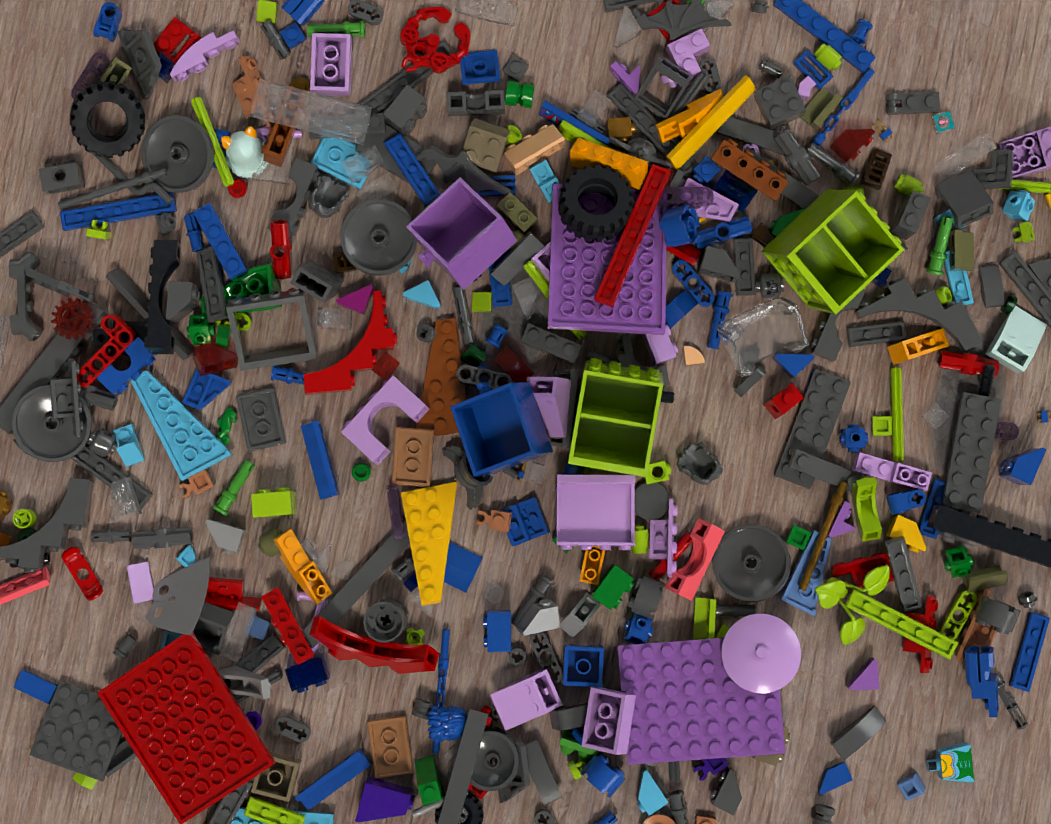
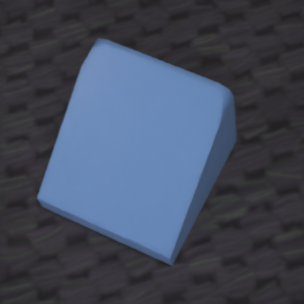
M253 615L247 634L260 640H265L271 621Z
M917 772L897 783L907 801L924 794L926 786Z

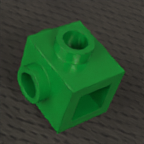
M207 314L190 315L187 336L191 338L192 344H211L213 335H216L215 325L208 321Z
M965 546L945 550L946 560L943 562L946 572L950 571L952 578L964 577L971 573V565L974 564L971 554H967Z

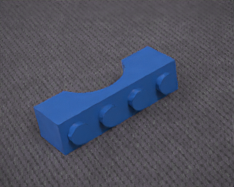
M208 203L195 210L193 214L229 279L239 278L248 273L246 264L230 240L215 208Z

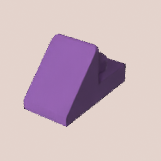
M615 61L610 66L609 71L635 97L639 91L640 65L628 75L627 68L622 63L619 65Z
M843 501L842 506H839L827 537H835L857 529L844 522L852 512V509H850L852 504Z

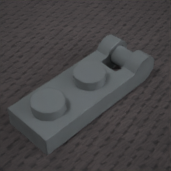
M939 92L886 95V101L888 102L887 115L940 112ZM900 101V107H896V102Z

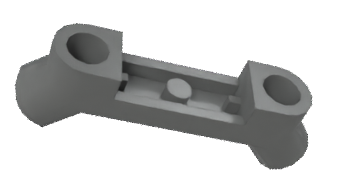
M26 252L20 259H10L9 277L17 279L18 315H10L11 332L13 335H24L29 341L37 340L42 334V328L31 319L33 301L30 299V293L33 292V284L30 281V277L26 276L28 268L35 270L40 265V259L32 252Z

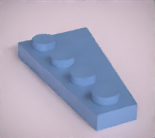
M812 530L804 551H802L779 598L812 616L816 614L815 608L818 600L814 588L821 585V581H823L824 566L827 562L831 538L827 537L806 592L798 589L820 535L815 530Z

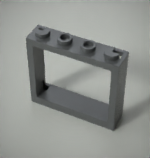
M294 288L283 292L275 290L264 295L256 293L249 297L241 298L238 296L236 299L227 301L226 309L241 371L317 359V347L306 294L301 289L294 290ZM299 302L308 346L244 355L235 312Z

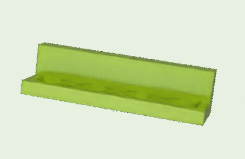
M695 597L692 640L714 639L716 599Z

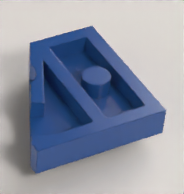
M196 368L182 403L202 410L227 389L232 382Z

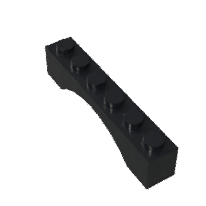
M154 240V247H151L153 264L149 266V274L152 278L151 282L148 283L150 300H147L149 318L145 320V327L148 332L147 336L144 337V347L148 349L150 354H174L175 336L165 322L162 311V298L167 281L180 266L181 247L178 240Z

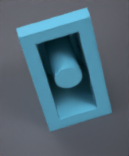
M645 767L641 773L637 793L639 802H637V805L642 813L646 811L650 816L668 804V801Z

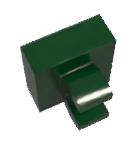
M476 342L470 345L460 356L466 363L474 367H478L487 357L484 348L481 351L476 348Z

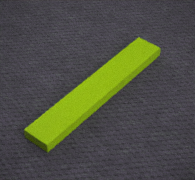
M852 589L844 605L949 660L959 643L855 589Z

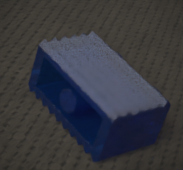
M324 656L284 669L291 691L297 690V693L309 690L308 686L313 684L316 687L327 684L326 680L330 678Z

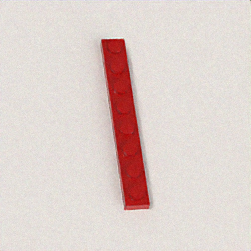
M652 165L594 298L595 302L614 307L671 175L670 169Z

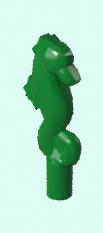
M232 408L225 410L222 418L217 421L221 431L216 437L225 446L230 442L227 434L231 431V420L233 423L237 422V414Z

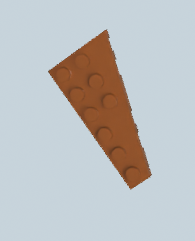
M455 318L436 320V336L431 345L421 401L429 408V411L416 424V428L434 429V436L459 433L450 406L467 400L465 385L460 383L457 378V370L462 366ZM463 370L460 373L462 379H464Z

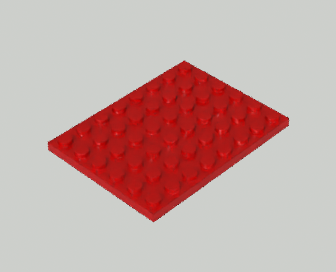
M193 632L191 635L183 634L97 692L179 824L190 820L276 763Z

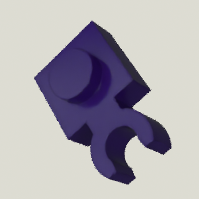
M725 758L702 759L704 764L696 765L692 770L694 773L702 770L703 774L699 777V780L703 781L706 779L708 772H711L714 776L729 765Z

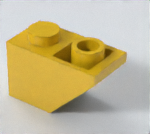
M894 515L886 536L890 539L903 536L906 545H908V550L915 553L919 551L925 552L926 545L917 523L900 515Z

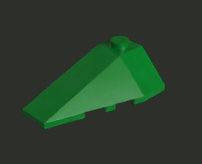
M271 264L253 267L247 271L248 273L239 278L235 277L231 283L223 287L226 305L228 300L236 299L238 296L245 298L256 293L264 295L275 290L281 292ZM202 296V314H207L204 296ZM282 304L237 311L235 313L266 311L282 307Z

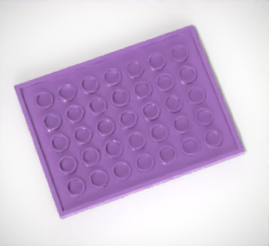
M553 184L548 328L664 335L666 317V243L664 232L659 227V219L663 217V213L667 209V191H663L615 305L612 308L595 302L594 298L624 229H622V233L618 236L614 235L613 239L607 241L604 238L602 242H596L591 239V242L585 241L584 237L580 239L575 237L574 232L570 233L566 229L567 224H562L561 216L558 212L563 184ZM632 189V197L634 198L632 208H634L642 189ZM587 193L578 199L581 208L590 214L603 215L614 208L612 202L600 193Z
M724 638L618 646L621 692L636 695L626 754L627 765L785 754L780 690L770 693H753L736 685L726 673L722 663L721 649Z

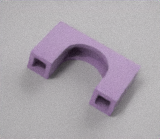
M394 376L387 378L383 382V387L371 395L370 401L358 409L356 416L346 422L341 431L376 465H379L391 452L375 437L372 431V421L376 413L382 408L395 406L402 409L418 423L429 411V408Z

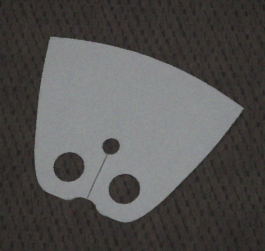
M210 557L167 576L155 586L152 595L154 602L149 608L147 615L149 623L171 632L185 635L192 634L201 614L207 593ZM163 585H168V592L160 596L159 589ZM174 596L175 600L171 603L170 598ZM159 606L163 607L161 616L154 617V610Z

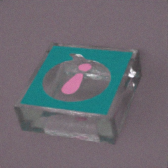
M951 110L931 116L936 135L956 129Z

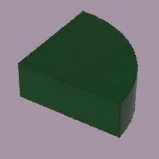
M1010 294L1001 311L1006 314L1011 313L1016 306L1018 298Z

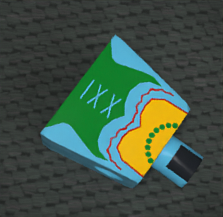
M966 742L937 749L936 759L926 760L927 771H938V777L942 780L974 782L971 745Z

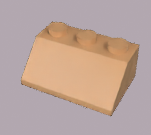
M553 124L550 126L544 125L538 129L539 133L533 136L531 134L527 135L522 139V143L517 146L512 144L505 149L504 158L515 176L524 172L529 166L539 160L546 159L564 148L565 138Z

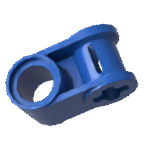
M108 2L102 5L98 20L94 26V37L101 36L109 39L110 42L115 41L122 19V12L115 4ZM115 9V14L112 17H108V12Z
M916 489L886 496L891 515L920 507L926 501L925 493ZM914 494L919 495L917 503L916 501H912Z

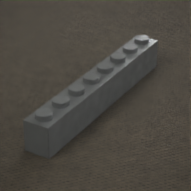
M82 301L0 406L1 429L8 434H13L12 416L19 400L26 393L37 387L50 385L49 379L59 378L62 372L65 373L69 369L68 358L78 357L82 353L83 345L92 340L94 330L98 326L101 327V320L108 315L107 312L94 302Z

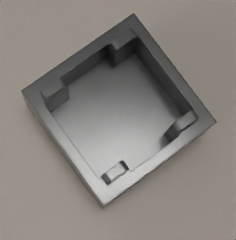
M204 602L201 614L193 630L194 635L204 650L217 655L221 654L228 641L235 613Z

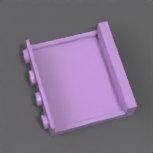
M557 475V546H561V550H572V546H580V550H592V546H600V550H611V547H619V550H631V547L635 546V475Z

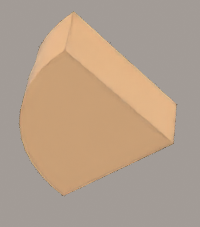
M683 346L685 366L705 363L703 355L697 349Z

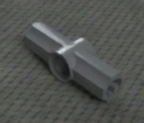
M789 130L782 132L774 138V141L785 155L786 163L792 170L796 171L805 186L810 185L820 177L810 162L807 151L803 146H799Z
M91 385L81 387V393H79L86 404L90 406L95 405L114 411L118 402V395L99 390L98 387Z
M188 527L177 529L162 528L132 533L133 549L167 548L173 545L192 544L193 532Z

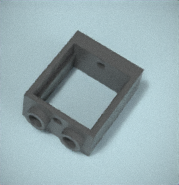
M661 56L656 61L634 99L641 106L653 110L654 114L658 117L667 119L693 79V76ZM658 71L681 86L669 107L646 92Z

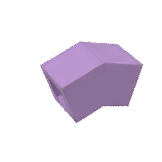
M809 76L798 85L797 91L801 99L808 100L810 90L816 85Z

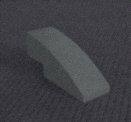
M873 706L846 727L844 732L831 741L830 744L840 757L846 760L863 746L886 721L875 706Z
M538 740L526 744L529 772L544 805L562 798Z

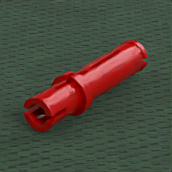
M688 531L677 541V553H673V561H676L693 542ZM659 559L660 562L648 574L653 579L659 581L667 571L668 559Z

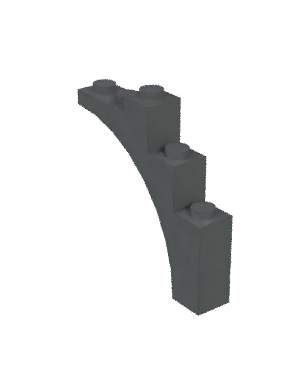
M898 277L888 282L890 286L885 288L888 296L886 293L875 297L876 302L872 304L866 302L858 307L859 310L855 312L858 319L885 311H903L917 314L943 328L954 339L962 352L983 342L962 301L956 303L954 300L944 305L946 308L944 309L934 289L929 292L925 289L917 293L916 298L906 278L900 280Z
M70 478L66 495L51 520L27 539L0 547V560H6L5 563L17 564L19 561L18 567L24 569L25 573L35 574L36 570L42 571L45 548H47L46 551L58 552L59 549H65L68 527L70 530L81 531V528L88 527L93 482L89 479Z

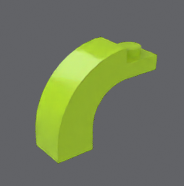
M863 477L856 480V483H852L855 519L862 542L881 538L882 527L875 501L877 488L875 477Z

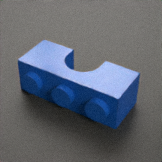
M137 337L124 350L131 358V365L127 370L119 371L114 365L110 364L97 377L113 395L118 393L121 395L128 388L127 384L131 380H137L142 375L141 370L145 366L150 367L156 361L154 357L157 354H150L148 349L144 347V341L140 337Z

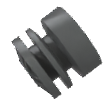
M385 598L368 608L364 615L363 625L370 638L377 642L386 643L393 641L405 630L408 623V614L402 603L395 599ZM389 615V619L392 621L385 623L386 619L383 617Z

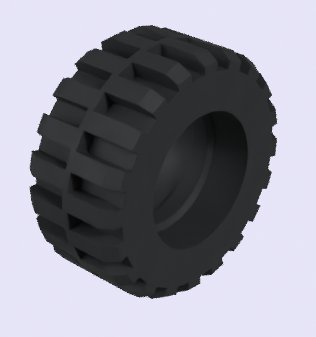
M97 81V84L87 85L74 99L70 111L71 131L73 136L76 137L80 146L83 145L87 152L90 153L92 151L95 153V156L99 157L101 155H106L107 158H113V155H118L119 157L124 155V152L133 150L135 144L138 145L145 130L144 108L140 99L135 96L131 89L128 90L125 85L121 83L115 84L114 81ZM102 102H112L119 105L126 115L124 129L114 136H103L95 132L89 122L90 111L95 105Z
M588 165L584 166L582 171L581 169L575 170L573 175L571 174L566 178V182L563 183L561 188L558 212L561 216L562 224H567L566 229L570 233L574 232L575 237L579 239L584 237L585 241L591 242V239L596 240V242H602L604 238L608 241L613 239L614 235L618 236L622 233V229H625L634 204L632 188L628 187L629 182L626 178H621L622 174L618 171L612 172L610 167L604 169L601 168V165H595V168H591ZM587 193H600L612 202L614 208L606 214L594 215L583 210L578 203V199Z

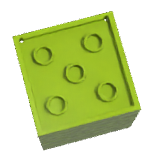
M826 189L761 250L762 254L809 308L836 315L904 251L900 239L890 233V227L877 217V211L872 206H868L865 202V196L859 191Z
M590 358V361L586 360L568 464L647 477L664 384L663 374L659 372V369L648 368V370H641L640 366L637 365L624 367L621 366V363L614 361L606 364L597 358Z

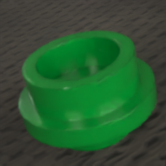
M360 462L353 466L352 476L355 480L363 482L369 479L371 469L366 463Z

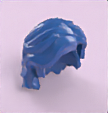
M433 706L427 716L429 719L427 724L432 725L428 728V731H430L429 738L434 740L435 743H439L444 740L451 741L462 737L467 720L466 712L462 708L455 706L447 708Z

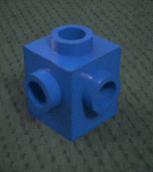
M847 425V428L841 429V433H839V443L842 444V448H848V452H860V448H865V444L868 443V433L865 432V428H859V425ZM854 434L857 435V441H856V442L853 441V439H852V436H853Z
M634 613L632 618H628L625 623L624 629L627 632L624 641L633 644H644L647 638L651 637L654 627H651L652 619Z

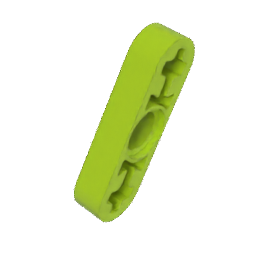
M963 590L958 594L939 628V633L946 636L944 630L950 629L952 625L948 623L950 620L952 623L958 624V626H953L951 628L952 636L948 635L947 637L953 640L958 637L977 603V596L974 592L968 593L967 590ZM970 594L971 602H966L964 607H967V610L958 607V604L963 605L965 602L963 596ZM956 610H960L963 613V618L960 621H956L953 618V613Z

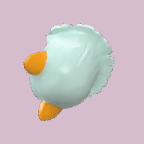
M252 126L247 127L245 131L235 132L230 137H221L222 146L226 149L225 160L233 174L242 178H253L254 175L259 176L260 173L267 169L269 163L263 161L264 154L261 153L265 142L257 138L256 130Z

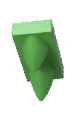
M563 730L559 744L564 756L571 754L574 750H578L579 761L587 763L595 754L597 755L598 750L581 747L579 742L571 735L573 731Z

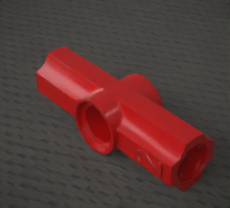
M283 219L272 220L270 222L272 241L270 255L273 258V270L276 278L283 280L292 276L290 259L292 244L289 241L288 221ZM278 247H281L284 252H281Z
M941 351L938 358V368L956 370L961 374L982 375L985 365L994 366L995 374L992 377H997L999 372V361L980 358L975 354H957Z

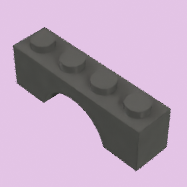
M295 158L289 173L290 178L297 187L296 199L288 208L274 210L270 222L278 219L288 221L289 239L298 232L299 225L297 223L300 218L304 217L306 212L304 206L309 199L310 192H312L313 184L316 183L317 177L320 176L319 168L316 165ZM269 222V225H268V227H267V229H268L269 231H271L270 222Z
M866 290L858 293L836 315L828 313L826 319H822L818 330H820L818 338L814 337L810 346L813 348L812 354L830 362L836 360L843 344L835 332L836 319L843 311L857 309Z

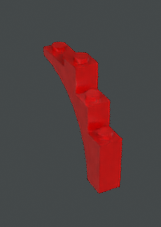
M373 291V310L370 323L358 345L345 358L333 366L317 372L303 374L305 395L351 391L352 386H355L354 375H350V372L373 370V365H376L375 353L372 354V351L394 349V344H397V333H393V328H385V326H388L387 314L383 315L386 299L385 295H381V291Z
M314 616L309 633L328 647V653L339 661L358 659L368 667L388 666L398 674L435 671L439 652L428 644L408 645L377 642L371 638L345 630L321 616Z

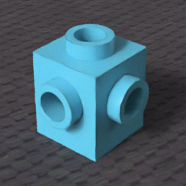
M1010 191L1002 212L1010 219L1027 222L1031 211L1034 209L1035 200L1027 191Z

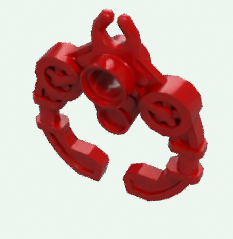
M443 7L418 9L415 16L408 18L405 28L400 33V42L405 46L407 53L402 60L401 67L405 68L406 62L410 61L413 66L407 67V72L415 71L419 67L431 68L437 74L446 72L447 69L456 64L458 65L461 59L469 54V28L462 22L455 25L453 29L454 34L461 41V44L457 47L458 52L456 54L451 52L447 56L442 52H436L440 38L436 34L419 38V32L417 31L419 28L418 22L434 17L438 22L446 24L452 17V13Z

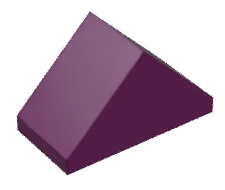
M370 284L336 300L337 304L365 315L373 295V286Z

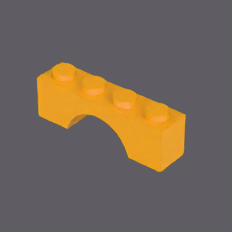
M578 137L570 150L571 166L582 170L584 166L588 165L591 168L595 167V165H601L603 168L610 167L612 172L618 171L622 174V179L626 178L629 182L628 186L638 190L641 189L648 176V161Z

